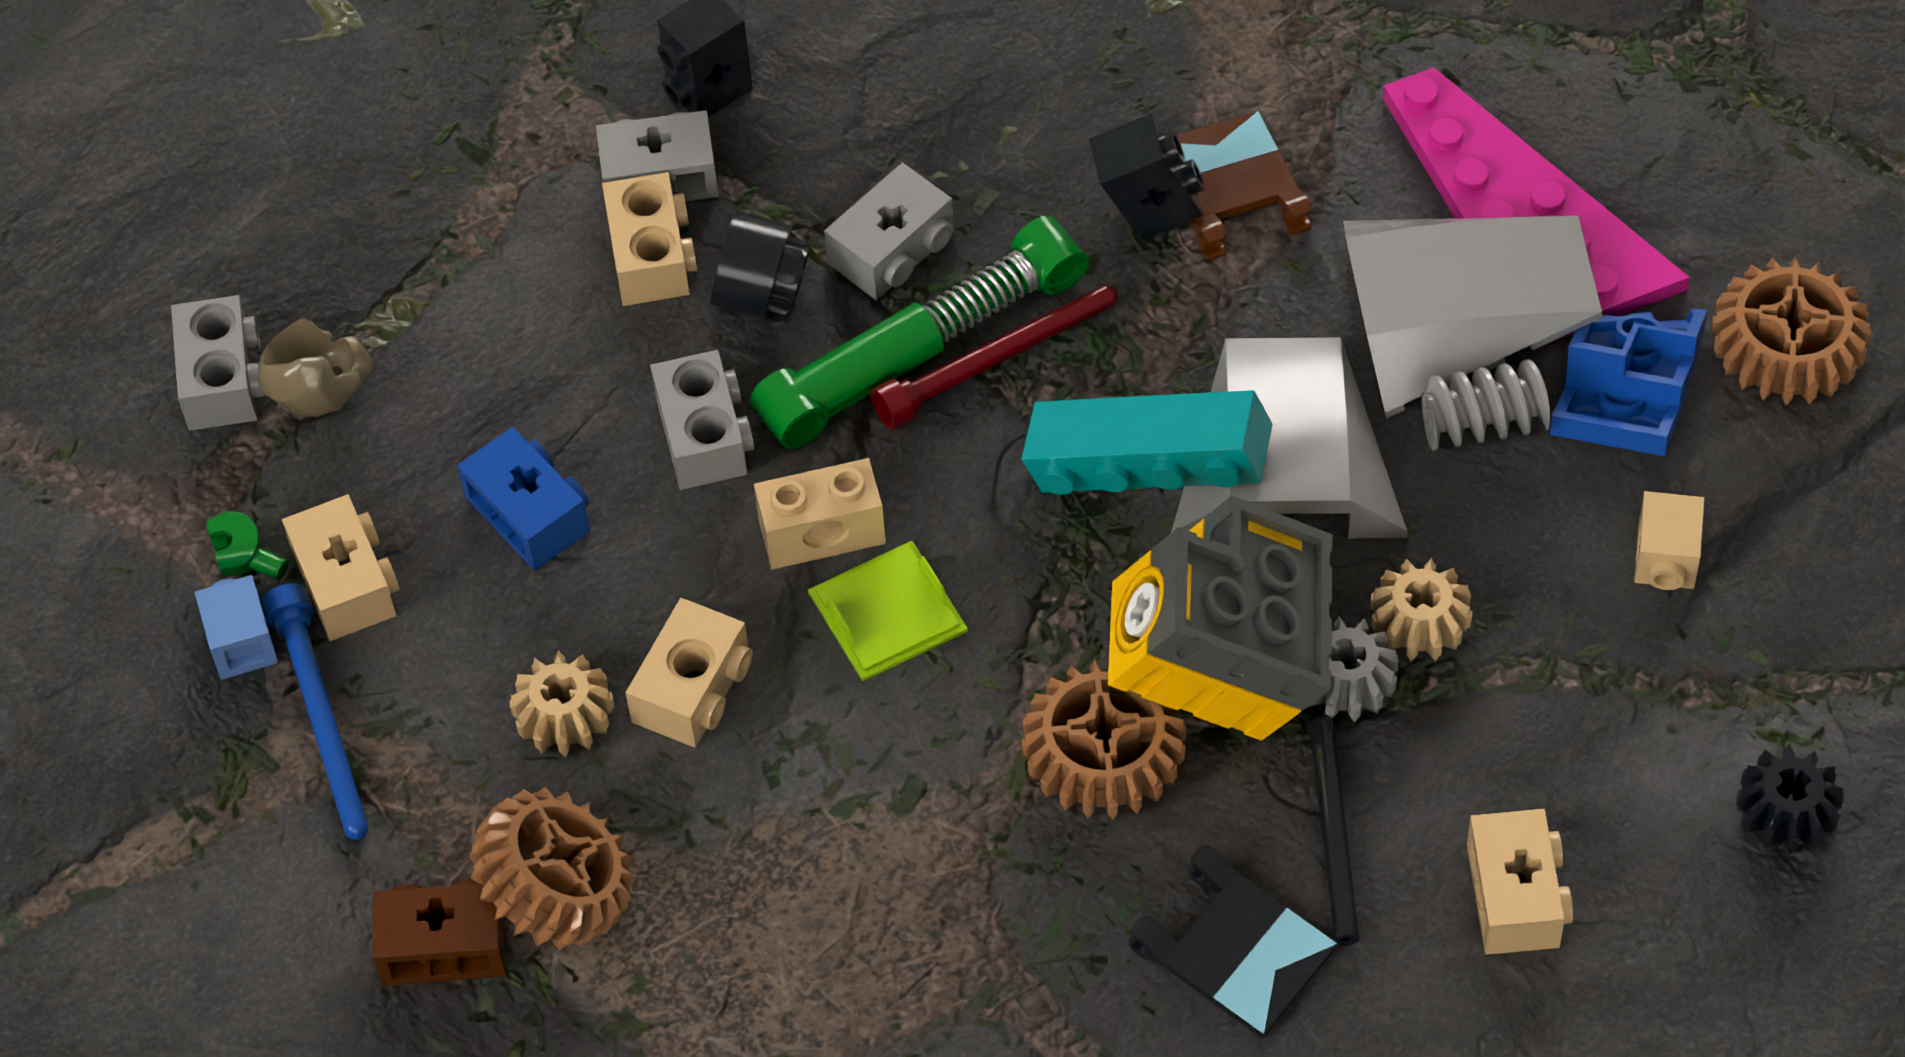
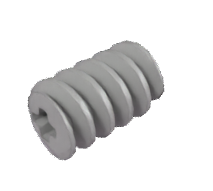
M1523 360L1519 364L1517 375L1510 365L1506 363L1500 364L1496 368L1494 379L1488 369L1484 367L1477 368L1473 373L1471 383L1465 373L1461 371L1454 372L1450 377L1448 387L1442 377L1434 375L1428 379L1426 391L1422 395L1424 427L1432 451L1438 450L1440 436L1443 432L1448 433L1455 447H1460L1464 429L1470 428L1478 443H1484L1486 427L1490 424H1493L1500 439H1507L1509 422L1516 420L1524 436L1530 435L1532 417L1538 416L1546 432L1549 430L1550 407L1547 389L1539 369L1531 360Z

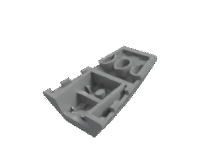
M1578 216L1343 221L1347 247L1386 419L1404 411V404L1421 397L1426 391L1427 382L1431 376L1438 375L1442 377L1448 387L1450 377L1454 372L1461 371L1468 375L1477 368L1482 367L1490 371L1500 364H1505L1504 357L1528 346L1535 350L1603 318Z
M1341 337L1226 338L1211 392L1254 390L1273 423L1261 483L1237 484L1233 487H1219L1215 485L1184 486L1171 533L1178 527L1189 531L1202 519L1205 520L1208 514L1232 495L1278 514L1347 513L1348 539L1407 538L1408 531Z

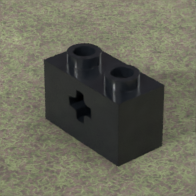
M689 0L657 20L661 43L657 47V51L664 64L666 77L662 85L667 97L678 109L685 107L689 112L707 110V115L710 117L753 89L745 22L725 0Z
M1153 114L1089 139L1100 185L1141 240L1203 216L1198 193L1205 191L1202 174L1193 159L1185 161L1182 146L1175 132L1171 130L1165 133Z

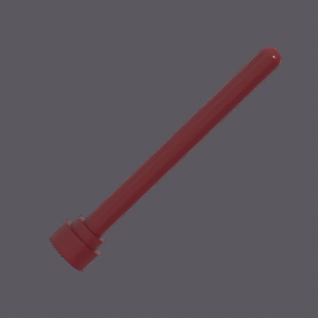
M1103 285L912 382H909L907 379L898 382L892 378L870 390L871 401L878 417L889 430H894L912 421L914 413L921 409V403L1112 307L1118 298L1117 291L1112 286Z

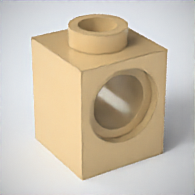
M1644 491L1638 525L1634 583L1650 584L1662 590L1694 589L1701 555L1704 497Z

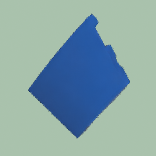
M1690 309L1687 319L1668 321L1655 320L1651 312L1631 313L1620 317L1603 315V318L1577 329L1569 344L1566 384L1552 413L1550 435L1665 456L1689 389L1706 326L1708 310Z

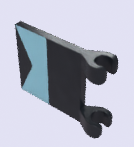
M1202 845L1191 857L1190 863L1192 865L1189 867L1188 875L1195 883L1205 889L1218 893V895L1178 943L1156 920L1150 916H1142L1131 929L1132 936L1129 940V946L1140 957L1163 966L1263 1039L1335 951L1337 943L1239 874L1214 848L1209 845Z

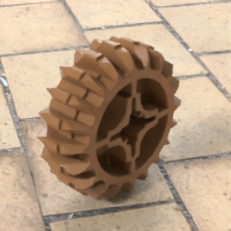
M1796 256L1789 263L1788 267H1781L1771 258L1765 266V271L1750 265L1744 273V278L1733 276L1732 281L1727 286V292H1723L1717 300L1716 316H1713L1711 325L1712 338L1715 339L1713 346L1715 357L1724 359L1725 375L1740 374L1739 383L1741 390L1753 385L1760 387L1759 393L1762 401L1771 392L1782 394L1781 397L1785 405L1793 399V395H1801L1810 405L1816 398L1818 391L1831 398L1834 392L1838 390L1839 384L1849 385L1850 381L1855 377L1856 369H1860V366L1864 364L1868 349L1866 346L1869 345L1871 329L1870 323L1867 322V304L1857 302L1859 297L1857 287H1841L1843 281L1840 272L1827 277L1822 275L1819 261L1811 269L1800 268Z
M1096 660L1090 665V673L1083 675L1071 665L1066 673V683L1050 676L1049 682L1046 684V694L1035 693L1031 701L1032 712L1026 713V717H1024L1023 733L1026 735L1022 739V753L1028 759V773L1032 780H1040L1041 791L1044 793L1045 798L1059 794L1060 805L1064 811L1077 802L1082 803L1083 813L1088 819L1095 812L1096 807H1106V812L1112 820L1118 814L1119 805L1126 804L1132 811L1138 814L1142 808V796L1158 802L1163 794L1162 784H1174L1177 778V766L1182 765V762L1185 760L1183 740L1186 739V724L1183 722V719H1180V709L1175 710L1144 699L1141 694L1130 690L1125 692L1108 686V672L1102 671V667ZM1087 712V713H1086L1085 715H1083L1082 717L1073 719V718L1077 717L1078 715ZM1100 725L1104 727L1105 739H1109V753L1104 752L1103 740H1098ZM1137 759L1126 766L1120 767L1126 761Z
M544 787L533 794L523 789L519 794L513 795L511 799L506 798L502 803L499 802L477 828V834L474 837L475 843L472 845V851L468 858L475 864L470 879L484 885L479 900L493 902L497 907L494 920L506 917L515 924L514 936L528 931L532 933L536 946L551 939L553 944L561 950L572 943L581 948L594 938H599L602 934H606L617 922V919L628 907L627 903L631 899L629 893L632 891V885L636 880L628 872L633 857L619 851L624 837L609 833L606 829L609 818L598 820L590 814V802L578 807L572 803L568 791L554 798L551 792Z

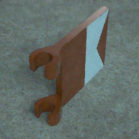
M1259 111L1177 135L1184 152L1185 161L1193 159L1196 162L1205 184V191L1198 193L1203 216L1192 219L1190 223L1194 229L1201 253L1206 260L1226 255V247L1223 244V240L1226 239V230L1220 219L1278 202L1285 226L1290 234L1294 235L1311 229V222L1307 216L1311 213L1310 201L1297 187Z

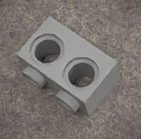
M239 295L171 305L178 400L188 430L257 421L255 398L263 397L265 394L261 392L258 383L259 362L252 363L251 351L261 349L256 317L245 316Z
M718 350L651 364L655 397L679 490L748 475L744 452L754 450L752 433L747 416L736 418L733 405L742 403L734 369L729 371L723 370ZM695 394H705L698 397H692ZM709 440H718L717 442L711 444L704 443Z

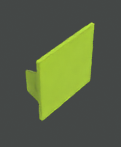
M913 541L808 589L810 597L862 682L968 632L967 626L946 595L941 582Z

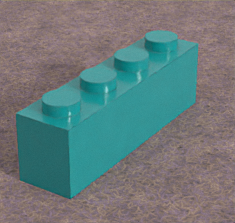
M1254 390L1040 401L1034 403L1021 460L1042 493L1050 492L1058 495L1069 494L1072 491L1105 490L1109 492H1122L1126 489L1136 488L1175 490L1182 486L1215 485L1219 487H1233L1237 484L1261 483L1273 423Z

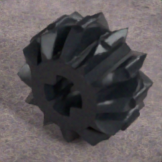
M1789 744L1783 749L1781 759H1779L1767 750H1764L1763 754L1758 757L1756 766L1748 765L1744 769L1740 781L1742 788L1738 790L1736 797L1737 811L1745 813L1743 819L1745 832L1763 830L1761 841L1763 842L1764 849L1773 844L1776 839L1784 841L1789 854L1797 849L1799 840L1815 849L1821 843L1824 833L1832 834V831L1836 829L1840 818L1838 810L1842 808L1844 801L1843 788L1835 785L1837 777L1835 766L1816 768L1818 757L1815 751L1808 754L1804 759L1796 758Z

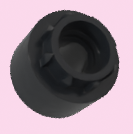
M736 210L720 258L710 305L763 320L767 319L769 311L783 315L792 312L803 278L810 246L806 240L791 236V225Z

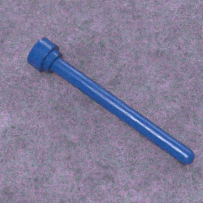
M296 583L280 585L271 589L263 596L261 604L268 625L276 629V632L285 638L344 833L352 840H360L366 836L368 824L307 631L311 624L310 618L314 613L308 590L305 586Z

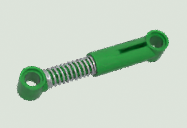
M1048 215L1036 218L1024 226L1016 235L1011 245V253L1008 256H1004L1002 262L995 261L994 266L989 265L985 271H978L977 276L972 275L969 277V281L963 280L960 286H953L952 291L946 290L943 296H936L935 301L929 300L927 306L916 302L912 303L797 372L793 369L785 368L771 373L755 387L750 396L749 404L784 448L788 450L799 449L816 439L825 429L830 418L869 396L872 388L892 378L897 379L943 352L944 342L949 341V335L957 337V330L965 332L966 325L974 327V320L980 323L983 316L989 318L991 310L996 313L999 312V305L1006 308L1008 301L1014 303L1016 296L1023 298L1024 293H1031L1034 290L1037 292L1043 290L1044 293L1050 296L1067 291L1084 276L1089 266V257L1054 217Z

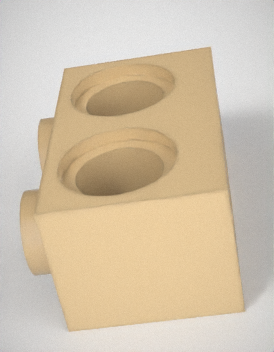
M669 172L602 183L622 305L627 306L690 295L687 273L697 271L692 237L680 238L679 228L689 226L684 193L672 194Z

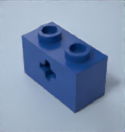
M512 426L459 463L457 469L464 497L535 571L590 532L586 513L589 499L583 488L574 478L568 476L566 479H563L553 469L554 464L551 457L538 441L532 440L528 443Z

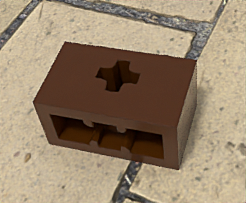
M463 879L448 886L423 887L417 884H401L393 887L391 890L373 891V960L382 986L506 977L505 917L494 920L497 911L496 905L493 902L479 900L484 885L472 879Z

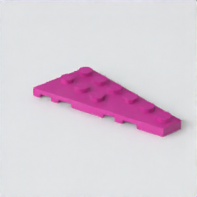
M1433 67L1384 85L1383 100L1454 218L1578 216L1603 315L1622 316L1688 290L1690 277L1437 69ZM1573 331V332H1571V333H1569V334H1567V335H1565V336H1562V337H1560V338H1558V339H1556V340H1559V339L1564 338V337H1566V336L1572 335V334L1575 333V331Z

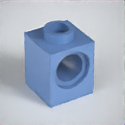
M252 575L239 579H223L214 583L211 587L194 591L209 648L221 680L278 663L264 610Z

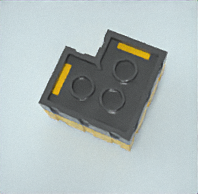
M1232 495L1208 514L1205 520L1202 519L1189 531L1180 527L1176 528L1153 547L1152 551L1147 552L1112 581L1108 686L1125 692L1130 690L1141 694L1144 699L1175 710L1182 709L1193 713L1194 717L1227 729L1232 727L1243 731L1244 735L1261 741L1299 714L1301 710H1304L1331 690L1329 657L1331 656L1332 619L1329 618V605L1332 604L1330 554L1332 553L1333 534Z

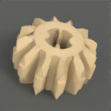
M1432 558L1424 565V569H1416L1406 559L1401 565L1400 574L1386 570L1381 577L1380 588H1375V591L1371 594L1370 609L1373 611L1371 626L1374 633L1385 631L1386 637L1389 639L1388 649L1407 648L1406 655L1410 662L1418 655V651H1426L1436 662L1438 657L1441 656L1442 646L1457 650L1458 645L1462 642V633L1467 632V629L1471 626V594L1468 590V585L1457 584L1458 576L1454 568L1442 573L1436 572V565Z
M558 650L554 658V664L547 666L534 658L532 665L533 675L517 674L515 682L517 693L511 695L510 700L512 716L517 719L515 723L519 735L523 740L533 738L535 748L541 754L552 745L557 744L559 753L566 758L570 750V744L577 742L590 750L593 743L591 733L607 734L609 726L607 715L613 713L614 700L612 692L608 690L606 675L602 672L601 668L591 670L589 661L585 659L583 654L572 663L567 664L565 656Z

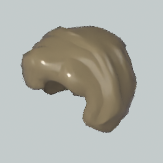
M299 319L277 334L264 349L259 362V388L262 393L277 402L286 411L307 417H319L343 408L351 395L362 387V382L371 374L373 362L367 349L356 337L346 336L332 342L330 331L319 329L310 320Z

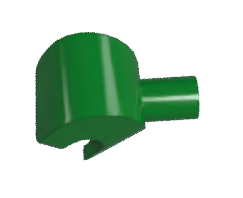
M229 511L218 514L206 522L209 537L212 541L214 553L223 577L244 574L253 570L277 581L284 577L289 566V560L263 549L256 525L247 515Z

